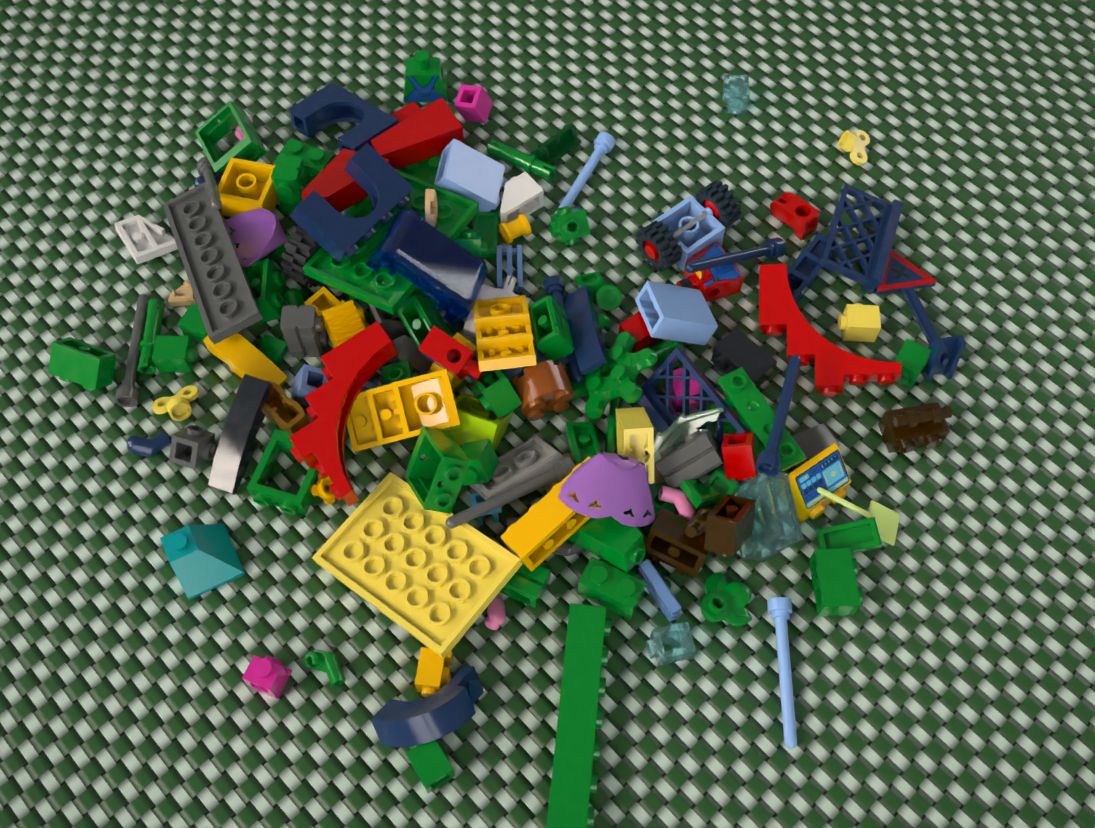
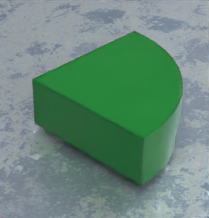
M264 334L261 342L262 352L278 367L289 350L285 341Z
M694 479L684 480L680 485V488L696 509L717 503L721 498V495L713 487L710 486L708 489L703 485L697 484V480Z

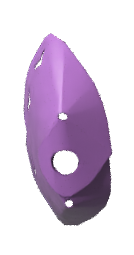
M257 208L232 216L225 221L229 232H231L229 227L236 230L231 238L233 243H240L239 248H236L243 267L250 266L287 241L277 216L267 209Z
M606 452L596 454L582 463L562 485L558 496L568 508L591 518L598 519L612 516L621 524L632 527L646 526L656 520L645 464L638 459ZM576 493L578 502L573 497H568V494ZM596 500L601 508L599 509L596 506L589 507V505ZM632 509L634 517L630 514L625 515L624 512ZM648 509V511L651 513V516L647 515L646 517H643V515L646 513Z

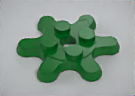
M629 332L620 333L616 337L613 346L606 350V364L583 375L584 378L581 383L570 382L574 391L572 401L583 396H589L585 405V411L590 419H597L602 416L607 404L612 399L620 397L627 403H634L643 394L642 388L635 382L636 377L642 370L652 367L658 360V355L649 348L632 353L636 338ZM611 368L612 370L610 375L606 377V375L610 372L609 369Z

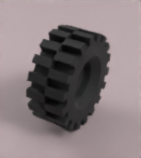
M297 225L295 233L291 232L289 235L290 241L285 243L286 251L282 252V258H284L281 262L282 271L286 276L307 287H316L320 281L304 275L303 266L322 246L303 228Z

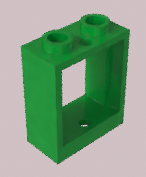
M231 101L195 131L216 174L225 171L231 157L256 162L267 153L246 112ZM239 124L245 137L223 155L217 142Z
M422 426L404 477L423 509L451 514L471 461L449 431ZM424 454L425 457L420 459V456Z
M275 429L247 489L253 501L261 506L269 507V505H274L291 515L296 513L306 515L314 498L311 493V487L318 480L317 475L319 472L316 467L309 468L297 495L264 486L280 452L293 455L290 449L294 445L289 439L292 433Z

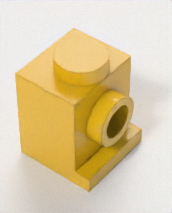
M421 647L415 678V687L417 692H421V696H431L449 683L451 667H447V665L453 666L454 657L452 651L443 659L430 648Z

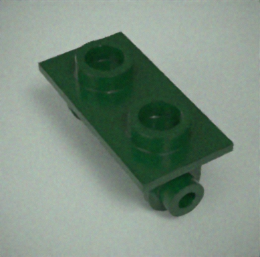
M573 123L565 124L563 129L557 132L556 135L550 137L544 143H539L530 155L534 154L538 156L539 160L552 165L582 143L575 136V132H577L576 126Z

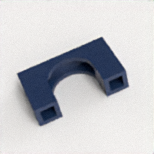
M334 82L289 108L293 129L308 138L338 122L358 123L357 126L337 138L340 151L344 148L358 152L367 143L371 146L372 139L399 123L398 119L394 116L387 114Z
M368 143L349 159L344 171L368 194L372 204V211L369 215L360 218L345 216L335 210L314 190L295 207L291 216L338 263L345 256L350 259L360 249L358 244L362 240L368 242L377 233L375 228L380 223L385 226L394 217L392 212L396 208L401 211L411 200L408 196L414 187Z

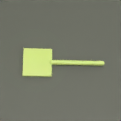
M821 487L817 488L818 493L867 518L875 517L881 540L892 546L895 545L900 514L873 500L870 501L868 512Z

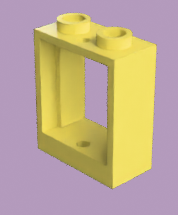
M644 407L616 409L617 454L632 457L644 463L649 484H655L654 432Z

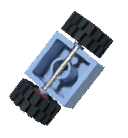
M713 181L697 192L695 195L697 199L689 196L653 220L652 223L637 232L635 236L637 238L635 240L636 244L639 245L637 247L638 251L643 253L641 254L642 258H646V263L648 265L652 264V268L654 270L657 269L658 272H663L674 264L684 272L685 263L715 242H719L722 245L725 229L740 219L739 216L742 214L740 211L741 205L737 204L739 201L738 197L733 196L735 192L732 189L729 191V186L727 184L723 185L722 181Z

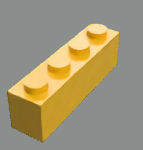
M590 456L587 457L582 463H584L585 461H587V460L590 459L591 457H590ZM582 463L576 465L568 476L560 483L555 484L547 495L538 503L533 504L526 514L516 523L511 524L506 532L500 536L508 549L520 558L521 562L531 572L591 518L568 508L558 497L564 482ZM576 493L568 494V497H573L578 502ZM596 500L589 505V507L596 506L599 509L601 508Z

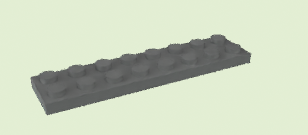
M206 182L164 203L163 207L208 337L215 345L262 320L263 316L220 209L214 210L211 207Z

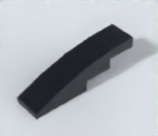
M244 374L220 436L208 486L235 495L258 445L254 439L265 418L262 409L273 388L269 381Z

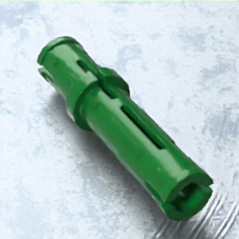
M491 139V143H488V154L525 169L528 174L534 173L548 181H551L556 174V166L539 160L538 156L534 154L530 156L496 139Z
M150 299L148 301L143 340L140 341L138 348L141 354L137 370L143 373L144 367H147L145 373L147 375L156 372V365L152 360L156 335L161 334L163 313L166 305L164 301L160 300L159 307H157L158 299Z

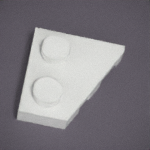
M140 215L114 223L118 235L137 264L178 250L175 239L166 234L164 228L151 224Z

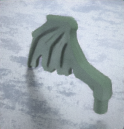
M723 408L711 409L687 416L685 413H682L663 433L658 432L654 440V466L656 461L662 458L659 454L661 451L672 445H675L677 449L685 445L686 441L684 438L697 431L698 427L703 426L706 422L718 421L721 412L724 411ZM701 429L699 431L703 434L709 431V429Z

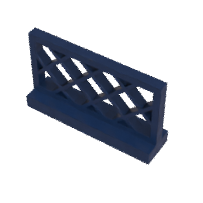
M845 183L839 194L818 265L862 284L861 291L871 294L883 282L904 203L896 199L891 203H887ZM846 195L855 197L858 204L851 206ZM872 205L881 209L880 214L874 216L868 206ZM862 209L866 219L859 220L854 210ZM847 213L853 223L845 225L840 215ZM870 223L875 233L868 235L863 225ZM856 228L861 238L854 240L849 229ZM842 232L847 242L839 244L835 234ZM865 243L869 253L863 255L857 244ZM850 247L855 258L848 260L843 249ZM836 252L841 262L836 263L829 260V253ZM859 262L864 271L863 275L856 272L851 264Z
M676 348L644 385L640 386L643 394L637 403L640 407H644L648 417L661 433L666 431L680 416L676 415L672 410L673 399H682V413H685L686 416L689 415V399L700 400L699 412L706 411L707 400L714 401L717 408H723L724 411L721 412L717 421L716 438L713 437L721 452L724 422H731L738 431L736 434L749 432L682 348ZM678 358L683 363V376L673 375V364ZM660 378H666V395H661L654 387ZM673 379H683V396L673 395ZM690 379L697 380L700 384V396H690ZM706 423L699 427V430L706 429ZM716 468L712 469L711 471L705 473L700 477L711 475Z

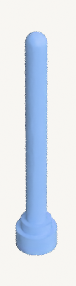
M600 132L594 141L595 150L558 208L572 205L602 155L611 152L616 141L612 135L607 132Z
M775 597L767 600L768 614L771 615L772 620H775L784 743L786 747L794 748L797 745L787 626V619L790 618L792 613V601L787 597Z

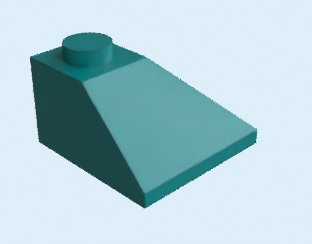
M224 524L187 525L160 538L169 563L189 600L245 575V571Z

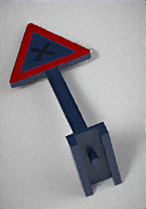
M891 250L883 282L877 287L876 294L903 293L929 343L928 348L931 350L922 373L925 381L931 382L934 374L944 373L946 379H950L958 365L966 341L962 335L945 338L939 337L914 290L933 287L937 281Z

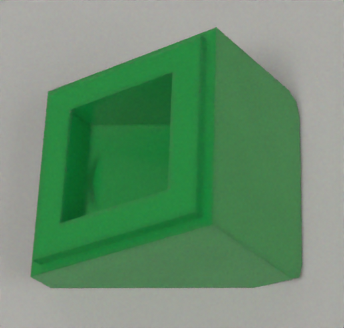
M598 271L574 277L577 289L587 285L592 293V302H595L596 291L601 286L606 285V281Z

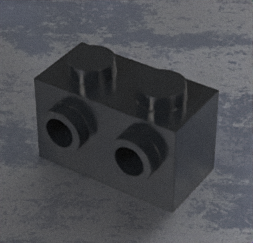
M737 328L714 346L711 358L714 366L726 374L742 367L757 389L773 375L777 364L774 358Z

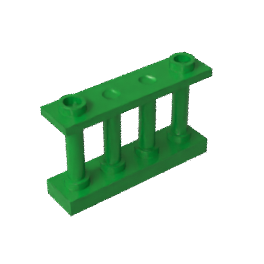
M741 367L718 378L717 382L727 395V398L723 400L749 430L748 433H754L758 458V455L767 448L775 413ZM711 405L709 410L716 409L717 405ZM724 422L725 435L738 432L731 422ZM785 427L778 450L782 459L779 474L768 476L757 471L756 477H754L769 499L782 492L789 476L787 469L805 461L807 458Z

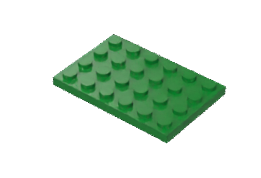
M397 169L395 170L414 187L408 196L411 199L410 202L401 211L396 208L392 212L394 217L385 226L380 223L375 228L377 233L368 242L362 240L358 244L360 249L350 259L345 256L338 263L321 247L303 266L304 275L392 315L395 314L455 241V238L460 235L461 231L464 230L479 211V203ZM426 189H435L437 193L438 215L435 227H426ZM369 196L360 203L349 217L360 218L371 213L372 204Z

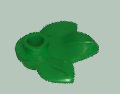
M721 572L712 574L704 584L706 595L700 604L702 615L708 621L718 622L725 620L733 626H743L749 623L752 617L744 607L751 599V588L741 582L728 583Z

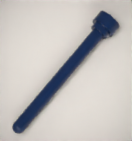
M776 237L768 239L763 246L689 262L686 264L685 270L688 273H693L762 256L776 259L784 256L786 245L781 238Z
M554 275L546 278L543 281L545 294L547 296L551 295L557 302V305H560L565 310L562 298L565 285L562 277ZM573 351L567 355L573 381L581 383L584 377L580 372Z
M793 355L790 358L767 448L757 458L755 468L764 475L775 476L779 474L782 459L778 450L801 365V357L799 355Z

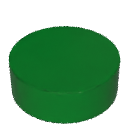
M614 285L601 286L595 293V303L604 311L615 310L621 304V291Z

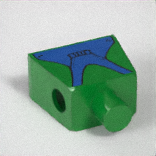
M419 50L414 54V57L407 58L404 80V103L434 102L440 98L448 102L449 82L441 59L429 57L428 52L425 50Z

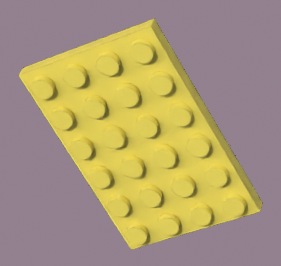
M391 472L312 557L315 563L443 659H445L522 565L520 558L468 523L453 529L448 528L446 520L453 516V513L449 514L423 509L409 484Z

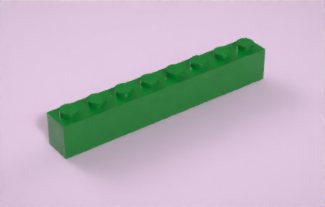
M570 603L546 828H593L595 807L589 806L590 793L596 794L598 773H592L593 760L599 761L601 741L595 740L596 728H602L603 709L597 708L598 696H605L606 678L600 677L601 666H607L609 648L603 647L604 636H610L611 618L606 617V607Z

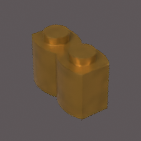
M269 381L273 388L262 409L265 417L270 422L278 425L282 431L292 434L308 425L310 422L303 408L296 401L289 399L281 386Z

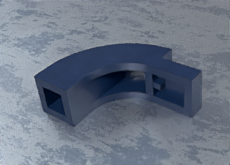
M464 666L446 686L426 698L415 701L390 699L371 718L381 745L391 747L421 745L439 739L465 724L476 714L473 704L484 693L475 667Z

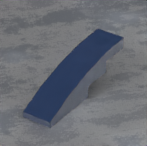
M817 233L806 250L803 249L792 266L787 267L788 282L796 304L825 269V267L818 265L826 237L820 233ZM836 252L829 253L828 259L832 260Z
M587 285L564 296L565 312L575 349L574 353L582 375L607 363L605 336L599 327L598 313L592 305V293Z

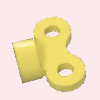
M846 130L838 141V148L845 152H851L850 158L852 162L859 166L863 165L868 159L864 147L870 143V137L863 130H857L855 133Z
M193 385L186 386L174 396L161 397L155 400L152 404V409L156 414L168 412L171 419L184 421L192 413L189 402L199 396V390Z

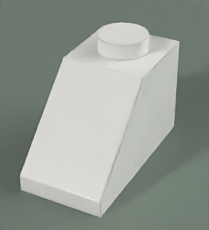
M526 171L512 177L505 183L500 209L501 222L508 223L513 221L521 213L528 216L544 206V190Z

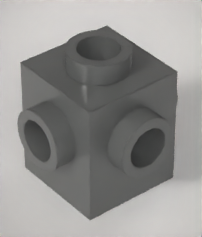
M189 425L185 429L173 434L169 462L196 469L213 458L216 451V445L214 444L215 433L206 431L204 427L199 425Z

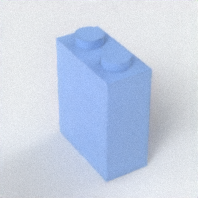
M454 138L442 151L434 185L479 203L478 212H490L498 207L501 200L499 193L505 182V177H503L505 166Z
M647 280L635 299L650 336L653 338L706 345L718 328L701 290Z

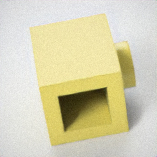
M861 303L847 304L843 314H840L838 317V330H842V340L875 342L881 330L879 306L863 305Z

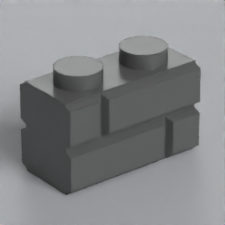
M297 305L284 306L282 308L280 328L290 355L292 357H305L306 355L308 357H321L323 355V347L328 345V333L326 330L323 331L322 316H317L313 305H301L299 308H297Z
M697 430L684 438L686 441L685 445L678 449L675 445H672L659 453L662 458L656 461V465L669 487L679 489L684 480H695L724 463L722 452L709 431L701 434Z

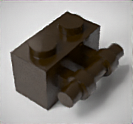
M939 402L885 411L878 426L888 453L898 451L899 453H908L915 448L926 447L927 449H932L940 446L950 432L945 419L952 417V410L950 407L941 408Z
M727 494L716 507L712 504L701 507L696 516H693L687 522L685 533L688 537L693 538L705 532V550L713 551L716 555L723 557L734 556L753 533L756 500Z
M662 508L644 543L645 554L651 556V560L658 564L661 561L675 568V572L681 575L685 573L696 578L709 551L704 549L706 533L703 532L701 535L693 538L688 537L685 529L689 520Z

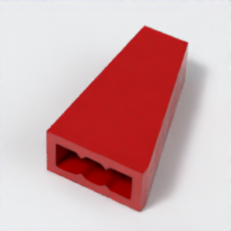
M440 98L372 139L371 146L380 156L390 159V165L394 169H400L442 154V151L454 138L464 143L463 127L444 99Z
M343 148L302 191V200L315 190L335 210L341 213L368 196L366 191L344 171L349 159L357 151ZM384 158L390 164V159Z

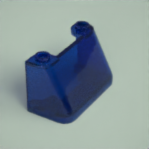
M412 209L401 210L395 216L365 264L375 272L381 267L390 269L388 274L391 276L397 272L439 301L437 308L440 310L446 309V314L443 318L452 325L469 316L488 272L486 263L482 258L472 255L423 220L420 214Z

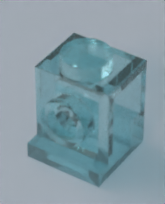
M725 75L722 95L723 103H727V113L746 114L750 98L749 76Z
M688 622L652 629L651 640L646 641L650 659L656 658L658 666L682 660H693L696 653ZM671 644L674 650L665 651L663 646Z

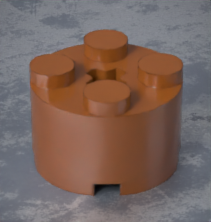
M553 360L539 362L535 366L523 369L525 375L519 379L517 375L513 377L511 381L512 387L522 402L520 404L522 413L528 416L529 421L541 419L546 412L554 410L556 413H561L570 408L569 402L574 397V391L562 362L558 361V365H554Z

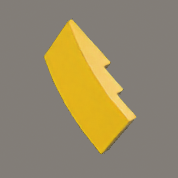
M526 295L473 301L479 371L537 365Z
M447 369L360 392L354 401L347 420L353 452L419 436L422 426L442 430L461 425Z

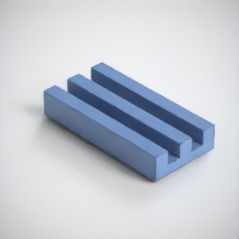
M497 245V288L503 289L502 255H507V276H511V279L512 255H517L518 286H514L512 292H523L522 245H517V248H512V245H507V248Z
M646 559L638 565L637 575L642 578V581L646 582L647 590L669 622L679 618L682 607L651 561Z

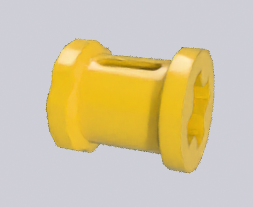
M522 213L513 221L499 223L501 236L507 244H511L513 239L524 234L528 236L532 233L530 223Z

